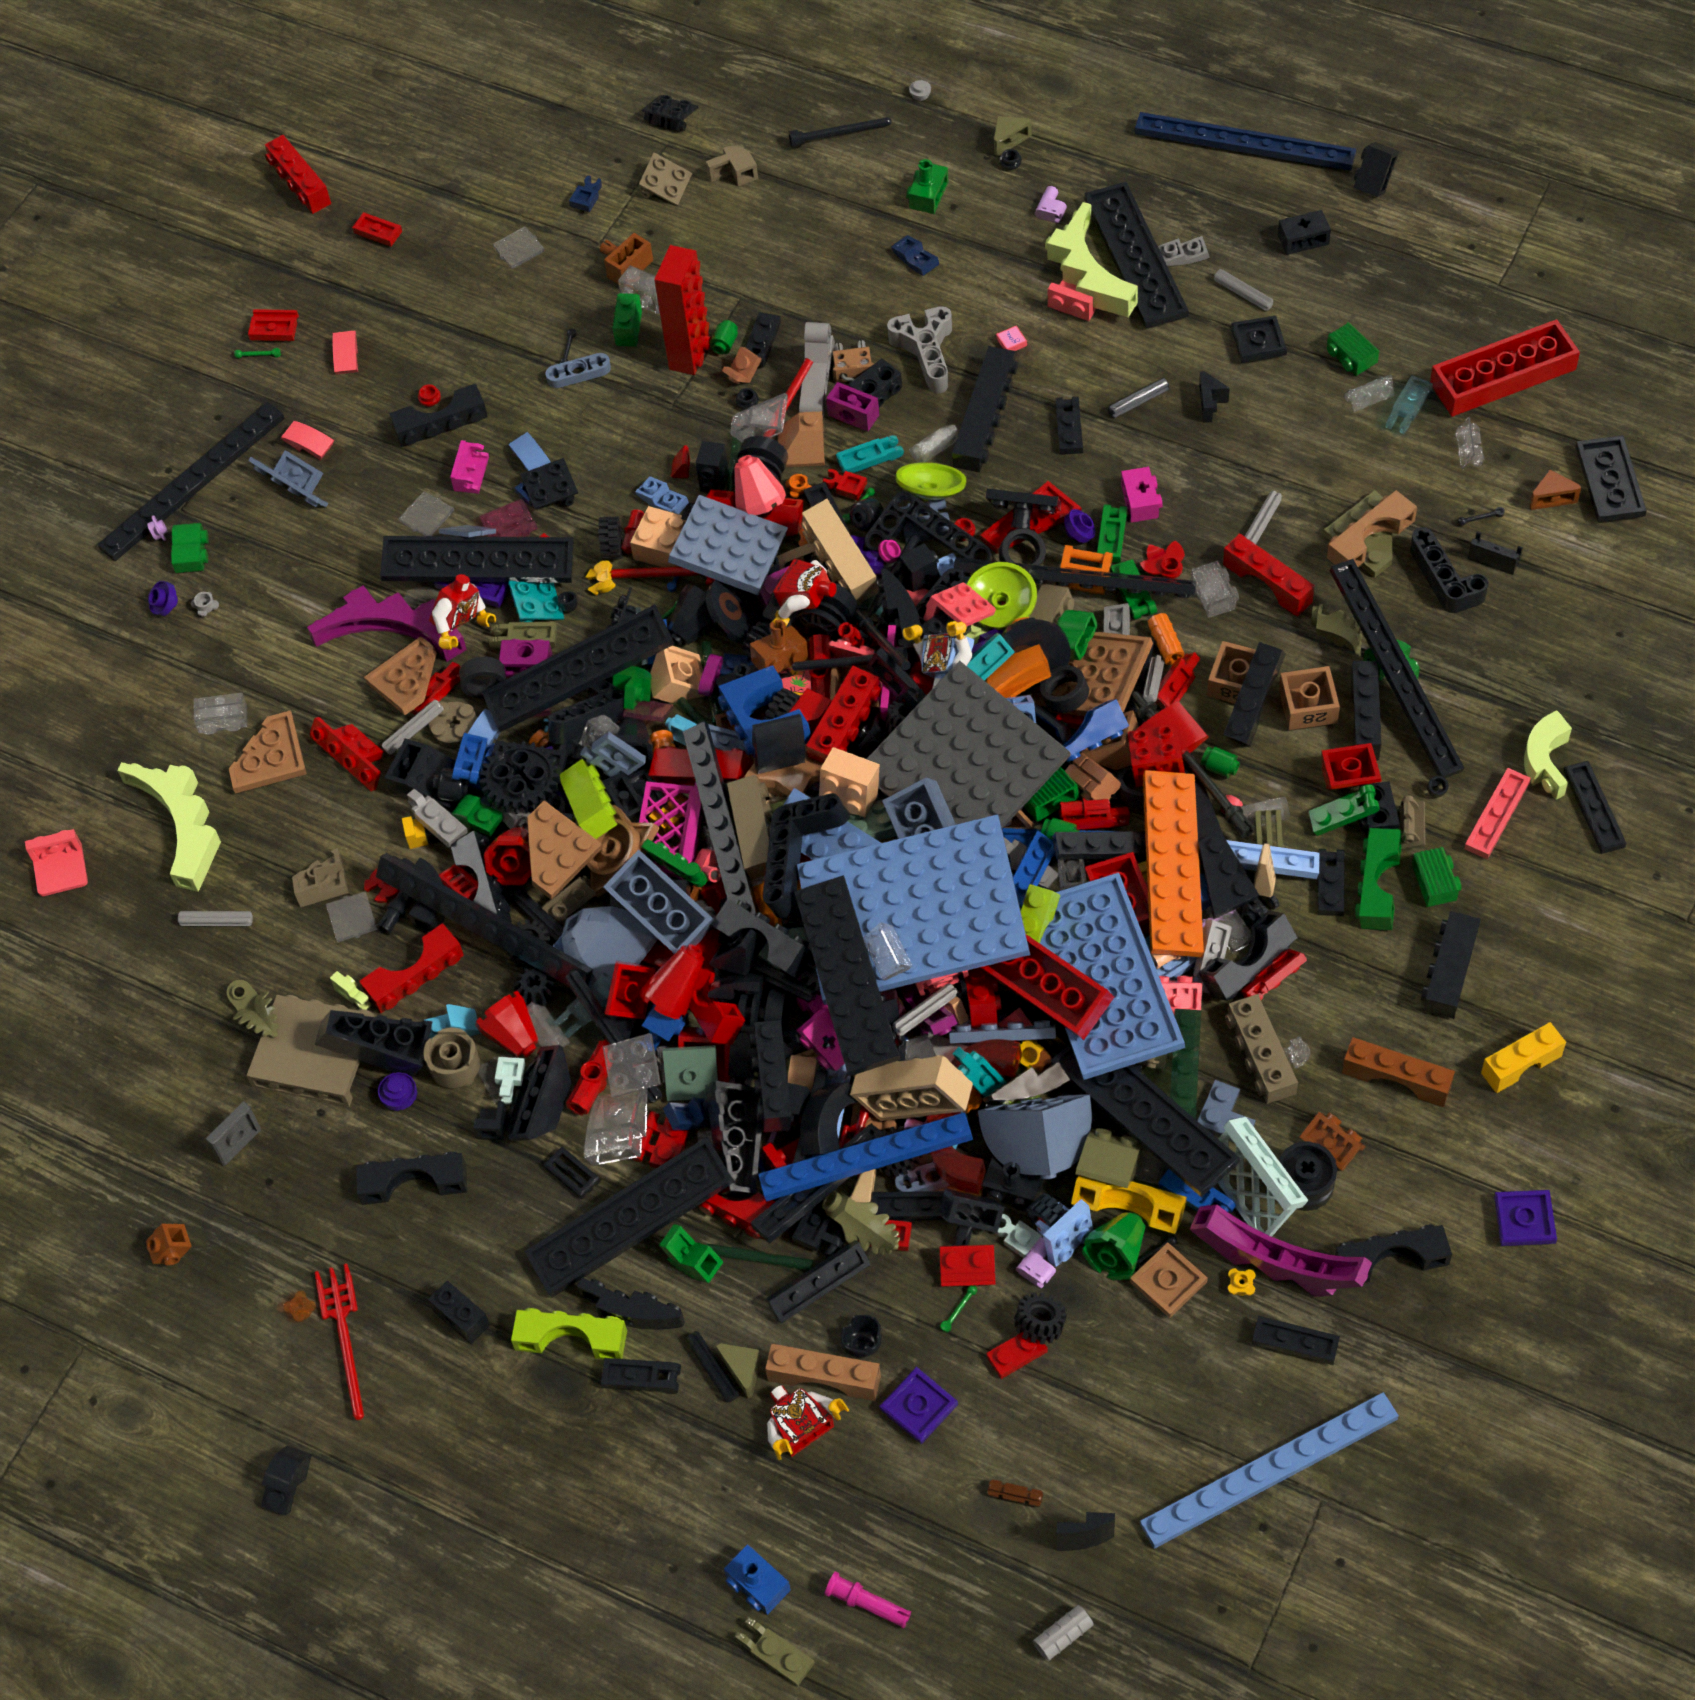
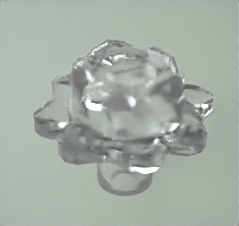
M1301 1037L1291 1039L1290 1046L1283 1048L1286 1057L1289 1058L1294 1068L1305 1066V1062L1309 1060L1310 1049L1308 1044L1302 1041Z

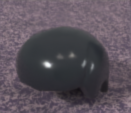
M868 1314L853 1316L851 1323L847 1327L842 1328L841 1347L847 1354L858 1359L873 1355L881 1346V1325L876 1318Z

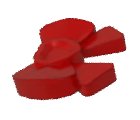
M376 869L370 875L369 880H365L364 889L366 892H369L379 886L381 891L376 896L375 901L377 903H386L387 899L395 898L399 890L376 878Z

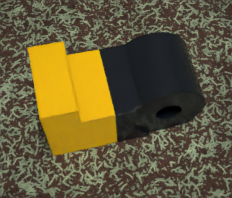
M412 816L402 818L405 837L410 849L440 841L419 821L412 819Z

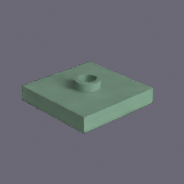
M716 1045L663 1048L667 1101L692 1100L693 1098L706 1099L705 1085L713 1081H719Z

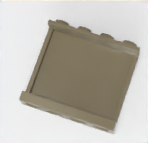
M276 995L273 1003L275 1010L270 1014L277 1015V1019L273 1023L279 1024V1027L276 1029L278 1036L276 1038L270 1035L264 1037L262 1033L247 1073L251 1086L253 1088L350 1107L353 1099L350 1088L360 1060L315 1045L320 1022L330 1010L362 1013L364 1016L375 1017L374 1014L365 1009L357 1011L348 1009L340 1004H335L334 1006L327 1005L314 999L310 1001L301 1000L294 995Z

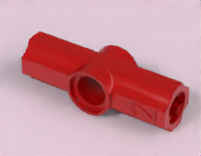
M818 634L809 638L810 660L832 658V651L829 648L831 637L829 635ZM831 668L826 669V672L818 676V673L822 669L809 670L812 691L830 699Z
M607 1040L599 1041L590 1060L581 1067V1076L566 1102L567 1108L575 1114L587 1115L598 1094L606 1088V1079L618 1058Z

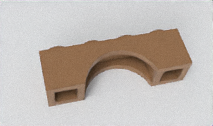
M1397 490L1389 496H1384L1376 507L1368 509L1361 519L1356 523L1352 522L1341 535L1334 536L1328 543L1327 559L1335 565L1354 559L1357 567L1365 562L1367 547L1364 540L1376 532L1385 531L1400 534L1415 522L1417 506Z
M771 1344L765 1368L769 1382L796 1386L803 1382L821 1383L837 1388L849 1397L871 1401L876 1400L881 1378L879 1363Z

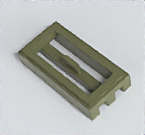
M1281 810L1254 811L1256 844L1262 845L1261 816H1265L1267 844L1273 846L1271 815H1275L1277 847L1283 848Z

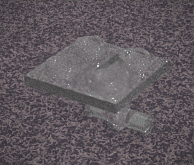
M649 1033L603 1046L611 1097L614 1098L660 1085L658 1070H661L662 1084H666L663 1048L667 1047L656 1048L657 1058L652 1034Z

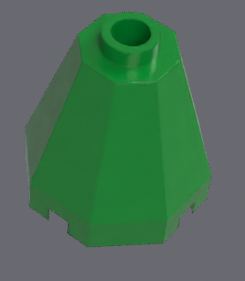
M1130 1212L1122 1213L1089 1233L1084 1241L1086 1245L1082 1250V1254L1093 1270L1101 1273L1102 1270L1108 1272L1107 1278L1113 1281L1130 1279L1135 1271L1146 1226L1137 1214Z

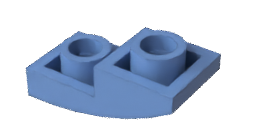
M528 432L509 444L511 450L521 460L527 471L551 463Z
M650 476L635 491L637 496L652 507L679 514L689 503L686 496L669 490L667 483Z
M484 709L468 734L488 738L487 746L491 745L493 740H497L500 731L494 722L490 710Z

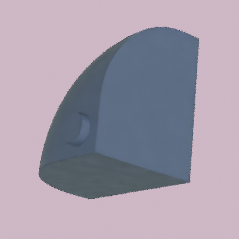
M1064 1095L1043 1101L1042 1098L1022 1100L1016 1104H1001L978 1111L982 1135L996 1159L1003 1165L1013 1162L1014 1168L1015 1163L1020 1166V1174L1040 1175V1179L1055 1178L1056 1173L1072 1167L1080 1159L1086 1138L1091 1130L1092 1111L1090 1095Z

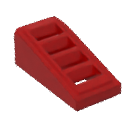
M454 864L439 874L443 885L471 901L474 900L478 890V881L467 871ZM458 874L460 875L450 882V880L453 879L455 876H457Z

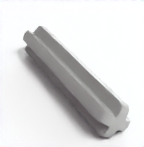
M1222 269L1215 273L1214 280L1265 311L1272 307L1273 299Z
M1276 491L1269 493L1244 537L1255 544L1258 542L1282 500L1281 493Z
M1160 655L1150 659L1142 696L1147 703L1151 701L1156 702L1164 667V660L1161 659L1162 656Z
M436 699L433 700L382 743L384 750L390 755L401 747L405 738L410 740L444 711L443 706Z
M180 911L178 922L181 926H250L253 922V915L250 911Z
M946 984L895 1021L892 1026L894 1032L898 1036H903L954 999L957 994L956 988L952 984Z

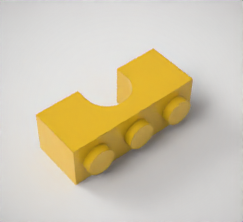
M1549 1022L1485 1058L1481 1074L1494 1091L1498 1093L1518 1082L1520 1075L1530 1066L1537 1064L1541 1069L1562 1057L1566 1041L1552 1023Z

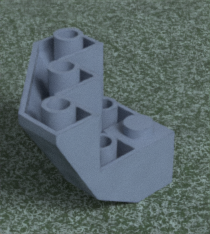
M613 906L580 910L566 919L561 937L564 953L593 969L588 987L601 1006L607 1004L616 960L640 964L658 941V938L629 911Z

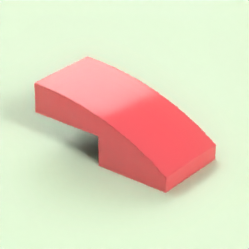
M356 331L333 333L335 374L358 372Z
M293 421L281 437L283 441L298 451L304 449L319 460L323 458L334 442L333 439L320 431L297 421Z

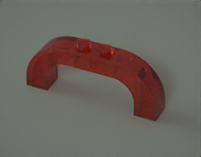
M992 1039L975 1043L964 1049L969 1054L975 1051L983 1056L1000 1075L1016 1076L1022 1057L1020 1042ZM956 1058L951 1062L956 1068L961 1065ZM961 1112L928 1115L927 1123L954 1116ZM953 1146L930 1152L936 1171L948 1184L961 1191L979 1195L986 1173L983 1159L963 1155L956 1151Z

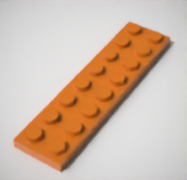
M1145 770L1143 774L1150 954L1202 957L1204 946L1195 774Z

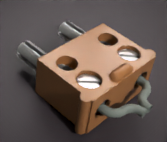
M862 340V348L861 342L858 341V348L843 350L841 343H839L840 350L838 349V343L835 344V351H833L834 382L854 381L874 365L871 362L869 347H866L865 341Z

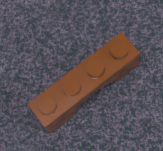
M1352 1037L1344 1059L1342 1074L1366 1082L1376 1078L1393 1080L1411 1089L1418 1099L1444 1107L1452 1086L1455 1071Z

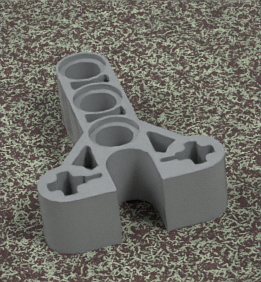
M942 306L925 310L926 327L916 328L909 314L891 318L887 324L890 345L902 347L916 355L929 390L936 394L945 392L948 388V370L940 345L944 337L952 332V314L950 309Z
M806 322L804 332L805 358L813 361V364L802 382L799 412L822 411L824 417L829 370L834 359L835 341L831 335L830 323Z

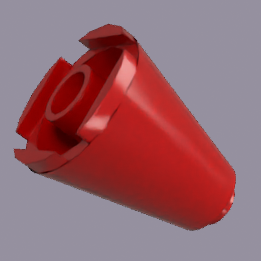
M692 944L688 946L683 945L643 984L639 990L643 1001L648 1004L650 1000L656 1005L654 1010L667 1017L679 1019L682 1015V1018H684L704 962L702 951Z

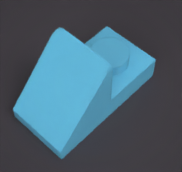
M447 1004L448 1014L425 1020L433 1021L429 1036L431 1039L438 1034V1031L445 1028H459L469 1036L481 1034L475 1026L477 1020L475 1009Z

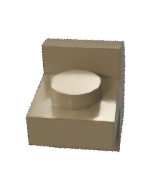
M737 146L724 147V155L706 161L707 173L711 182L732 175L736 184L741 186L758 179L757 164L752 155L744 148Z

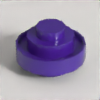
M1073 509L1066 514L1064 524L1069 538L1087 543L1095 536L1096 530L1089 515L1078 509Z
M159 581L151 589L148 601L150 611L153 614L166 616L177 605L178 597L172 583Z
M400 1072L386 1076L380 1082L378 1088V1095L382 1104L386 1108L395 1111L404 1110L411 1106L418 1094L417 1086L412 1077Z

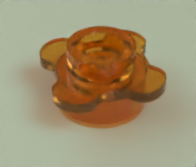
M298 1291L291 1301L284 1303L283 1308L285 1312L292 1314L294 1321L302 1322L316 1309V1303L310 1301L304 1291Z

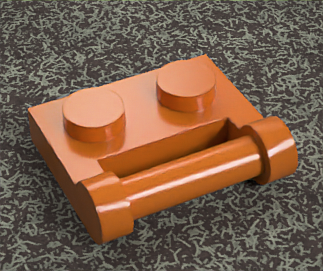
M1065 545L1060 567L1109 572L1113 553L1105 552V554L1073 549V546ZM1075 558L1103 564L1102 568L1073 564L1070 563V560ZM1069 583L1068 586H1062L1073 590L1105 595L1103 586L1093 585V588H1082L1077 583Z

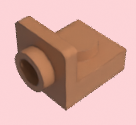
M740 347L731 367L724 366L722 371L728 375L727 378L736 384H740V382L750 383L762 359L747 348Z

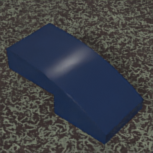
M909 235L891 246L892 251L906 265L922 276L939 265L938 257L925 251L922 242Z
M693 1098L688 1104L669 1102L663 1110L672 1129L692 1130L711 1126L710 1120L703 1110L705 1099Z

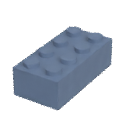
M926 777L882 800L899 839L956 825L937 781Z
M639 849L604 886L617 901L674 954L683 945L688 946L692 944L696 946L713 928L711 924L714 919Z

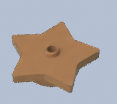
M805 744V763L758 774L755 769V759L751 754L754 764L745 775V777L756 774L761 783L765 782L769 793L780 797H789L794 788L805 794L808 787L815 782H820V769L823 763L808 757Z
M613 805L616 814L613 816L617 825L596 839L602 844V849L587 863L590 869V888L596 892L595 897L598 898L607 892L604 888L606 883L638 849L645 855L646 852L641 846L647 839L653 841L659 826L654 823H632L621 808Z

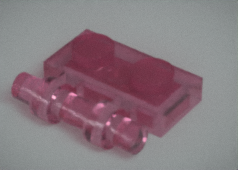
M523 499L479 516L483 527L496 529V533L488 534V537H526L530 535V532L538 529L535 521H532L531 514Z

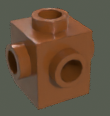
M161 1224L146 1240L147 1250L150 1253L153 1264L174 1265L192 1247L184 1224Z

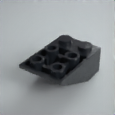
M405 738L385 776L389 793L408 799L407 794L415 789L424 798L430 796L447 811L453 812L459 802L439 799L437 790H433L434 775H440V771L443 768L454 769L456 761L426 744Z

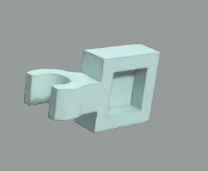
M498 1057L495 1083L496 1085H501L499 1096L502 1097L501 1101H504L505 1104H512L514 1086H522L525 1069L524 1058Z

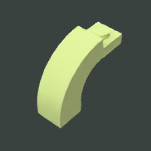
M1558 711L1545 716L1534 726L1529 735L1524 755L1525 772L1531 778V784L1534 786L1542 782L1545 791L1551 793L1556 800L1565 795L1568 782L1551 762L1549 753L1567 743L1572 730Z

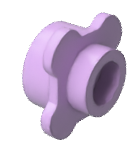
M153 515V521L147 523L155 540L162 538L164 541H167L165 533L168 531L162 520L157 521Z

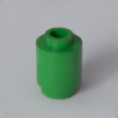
M723 320L717 325L709 341V345L715 353L722 355L730 352L738 336V327L735 323Z
M1207 747L1203 754L1201 765L1205 766V769L1229 778L1231 775L1235 776L1240 762L1237 761L1238 756L1218 747Z
M1046 818L1041 833L1053 841L1052 836L1055 832H1080V830H1077V824L1052 818V820Z

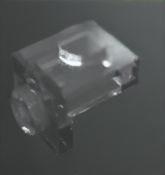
M605 715L587 720L579 744L592 750L593 742L607 732L616 734L620 727Z

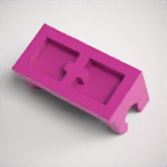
M461 440L450 477L454 491L479 494L489 454L476 450L482 451L484 445Z

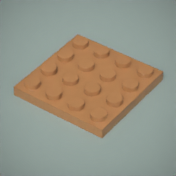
M1095 632L1093 638L1088 642L1083 658L1081 660L1070 659L1068 664L1082 671L1089 687L1088 698L1078 709L1060 714L1085 717L1090 709L1113 699H1117L1122 712H1124L1153 645L1151 637ZM1065 682L1060 684L1051 695L1057 697L1069 694L1075 689L1077 683ZM1036 686L1032 694L1033 701L1041 707H1046L1051 713H1058L1046 706L1039 690L1040 686Z

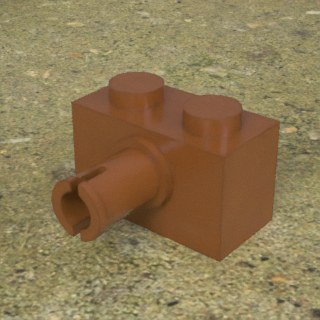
M636 233L629 236L620 246L614 245L609 240H605V243H602L600 246V252L607 255L604 259L607 278L623 288L653 262L651 243Z
M775 620L776 628L773 621L770 623L771 635L750 643L751 662L758 670L773 665L777 673L792 667L794 662L808 660L807 641L792 625L786 628L784 621Z

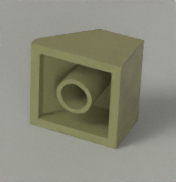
M1092 1129L1086 1138L1075 1174L1128 1188L1137 1173L1143 1146L1131 1136L1124 1135L1118 1137L1111 1135V1132L1106 1129Z

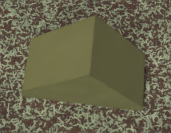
M998 116L994 136V155L998 157L1005 150L1011 149L1032 136L1031 120L1029 118Z
M720 1343L716 1346L719 1358L749 1399L754 1393L761 1362L759 1350Z

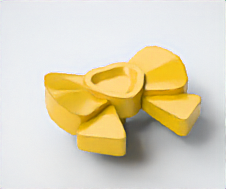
M600 561L586 575L588 580L597 579L599 581L588 588V591L594 595H598L599 592H609L616 586L611 580L612 564L609 561Z

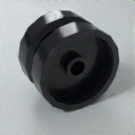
M1309 1141L1298 1142L1286 1148L1280 1156L1279 1162L1308 1199L1307 1203L1303 1207L1297 1208V1210H1317L1326 1205L1333 1196L1338 1171L1336 1160L1331 1152L1322 1145Z

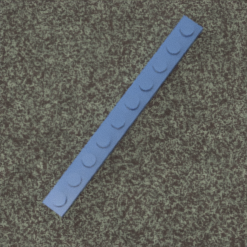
M1383 1392L1140 1521V1525L1155 1549L1398 1420L1399 1415Z

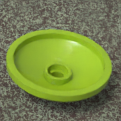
M913 463L901 467L896 472V482L906 492L925 501L946 499L958 494L966 486V477L961 471L943 464Z
M995 562L978 569L966 584L996 608L994 615L977 622L990 629H1006L1014 620L1029 617L1037 602V589L1033 578L1025 569L1013 563ZM1000 601L1006 602L1004 605H998Z

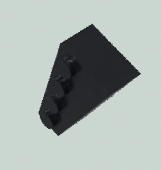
M330 1010L320 1022L315 1045L395 1073H406L413 1077L423 1067L424 1047L429 1040L433 1021L415 1022L407 1018L396 1020L387 1019V1016L381 1015L370 1017L364 1016L362 1013Z
M713 1081L705 1085L713 1147L735 1183L720 1191V1194L746 1198L756 1194L762 1120L758 1121L757 1104H761L760 1096H755V1089L752 1086Z

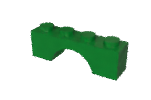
M1369 828V837L1364 838L1363 852L1366 853V860H1361V875H1364L1363 882L1359 881L1358 897H1361V903H1356L1355 918L1360 919L1361 929H1393L1395 911L1393 895L1383 891L1377 882L1383 872L1400 864L1402 850L1400 829Z

